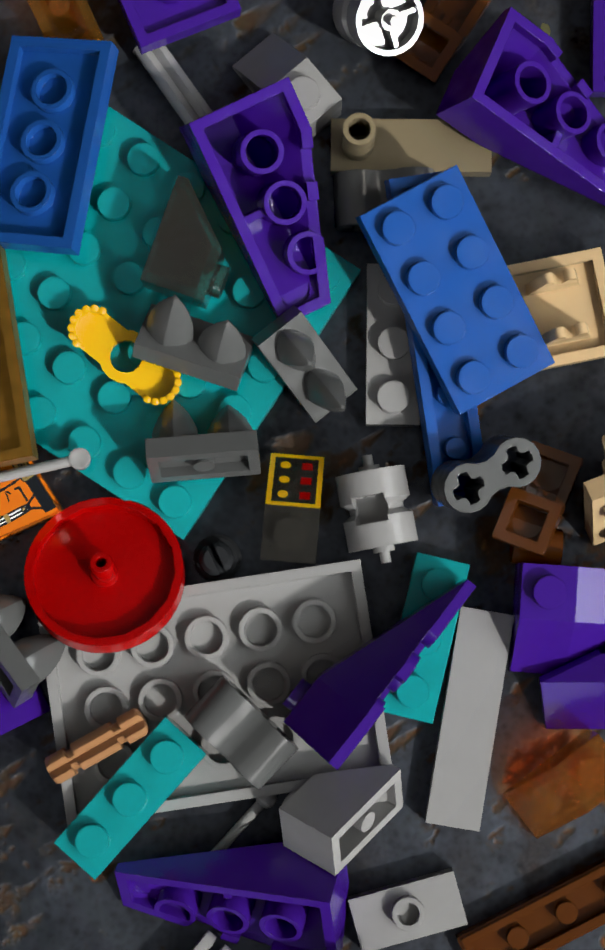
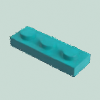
M416 552L400 620L456 583L467 579L470 565ZM459 611L438 639L429 648L424 647L420 652L419 656L421 659L406 682L401 684L394 693L390 691L384 698V701H386L384 705L385 713L433 724Z
M166 716L56 839L54 844L96 880L208 752L171 718Z

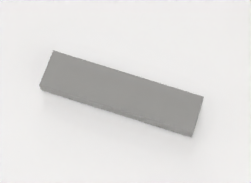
M463 606L460 608L426 805L425 823L480 831L515 615Z

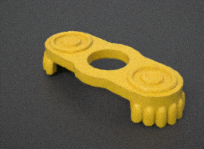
M95 304L91 305V307L84 305L82 310L77 309L74 312L75 315L70 317V324L67 326L70 332L68 334L69 339L72 340L74 347H80L96 360L110 379L120 384H126L139 394L145 403H151L156 406L159 404L165 405L167 402L174 400L175 396L180 392V386L182 385L180 372L143 360L139 367L128 373L120 372L113 367L111 362L113 348L124 341L135 343L138 332L127 330L107 314L106 308H99Z

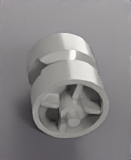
M334 0L333 21L339 34L348 42L378 55L394 56L405 52L416 42L422 31L424 13L420 0Z
M372 454L361 456L363 467L358 468L359 472L335 477L340 507L348 510L350 513V517L343 523L348 553L373 549L374 554L379 553L381 564L392 562L390 551L395 550L394 545L418 541L413 510L404 507L403 501L410 495L405 465L380 468V464L374 465Z

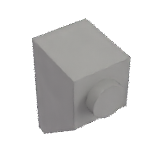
M275 33L270 34L232 66L233 70L253 93L289 77L312 128L313 138L331 124V118L341 116V96L304 54Z
M393 764L314 774L298 790L290 792L279 807L283 846L336 876L403 808L401 769Z

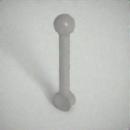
M75 448L66 457L0 471V483L67 467L85 470L90 466L91 456L86 449Z
M277 795L255 798L256 802L211 851L227 849L264 808L268 809L275 805Z

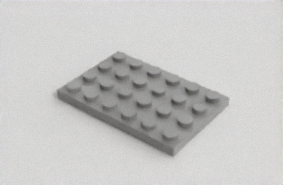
M357 559L184 586L177 610L169 622L156 635L138 646L120 652L90 653L65 645L60 661L46 677L56 751L63 747L66 750L70 749L72 742L109 721L112 724L116 723L118 716L132 708H137L143 714L150 730L146 736L132 744H129L128 741L123 743V749L86 770L82 768L77 769V775L61 783L67 827L166 716L171 718L208 753L155 813L290 793L298 790L314 774L392 764L384 711L338 770L284 723V717L290 710L282 703L302 678L311 684L318 674L373 639L361 560ZM38 621L40 634H49ZM222 675L234 683L299 748L261 789L256 788L244 778L184 717Z

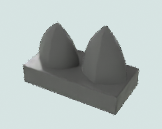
M174 295L156 305L151 304L135 340L132 357L237 391L252 354L254 343L251 340L252 336L240 333L229 320L213 324L190 316L183 302L177 295Z
M295 305L251 338L307 415L315 423L330 411H345L346 398L358 389L304 314Z
M172 400L158 417L152 432V438L145 439L146 461L152 483L261 474L257 430H253L247 419L230 405L225 406L212 420L207 434H198L197 427L189 413L176 400Z
M0 594V690L12 707L16 708L30 699L38 684L53 671L61 659L65 644L58 641L51 634L28 636L13 642L10 636L22 622L26 600L14 595Z

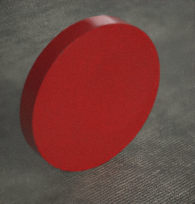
M101 497L81 501L53 516L34 538L24 566L26 595L35 616L44 629L63 644L90 653L120 652L138 646L152 638L169 622L177 610L185 584V567L178 540L169 525L148 507L131 500L123 501L120 498Z

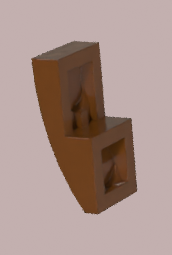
M427 0L423 6L424 22L418 39L408 50L394 55V57L436 83L492 0Z
M532 440V443L540 452L542 460L540 472L530 484L510 488L492 538L544 557L584 462L583 458Z

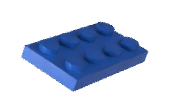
M12 35L0 90V245L4 249L79 256L119 53L118 48L112 41Z
M457 165L447 168L355 217L455 414L461 415L555 363Z

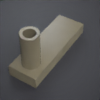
M360 112L351 114L347 119L331 118L330 176L345 170H388L402 167H429L434 169V172H440L454 165L458 166L463 177H490L492 151L476 144L443 119H372L369 115Z

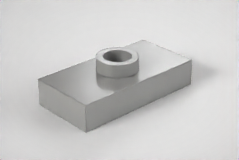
M452 868L348 896V903L361 950H378L468 925Z

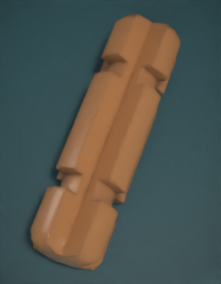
M132 708L118 716L116 723L112 724L109 721L72 742L70 749L66 750L63 747L46 757L44 763L50 777L56 784H61L77 775V769L82 768L86 770L123 749V743L128 741L129 744H132L146 736L150 730L143 714L137 708Z

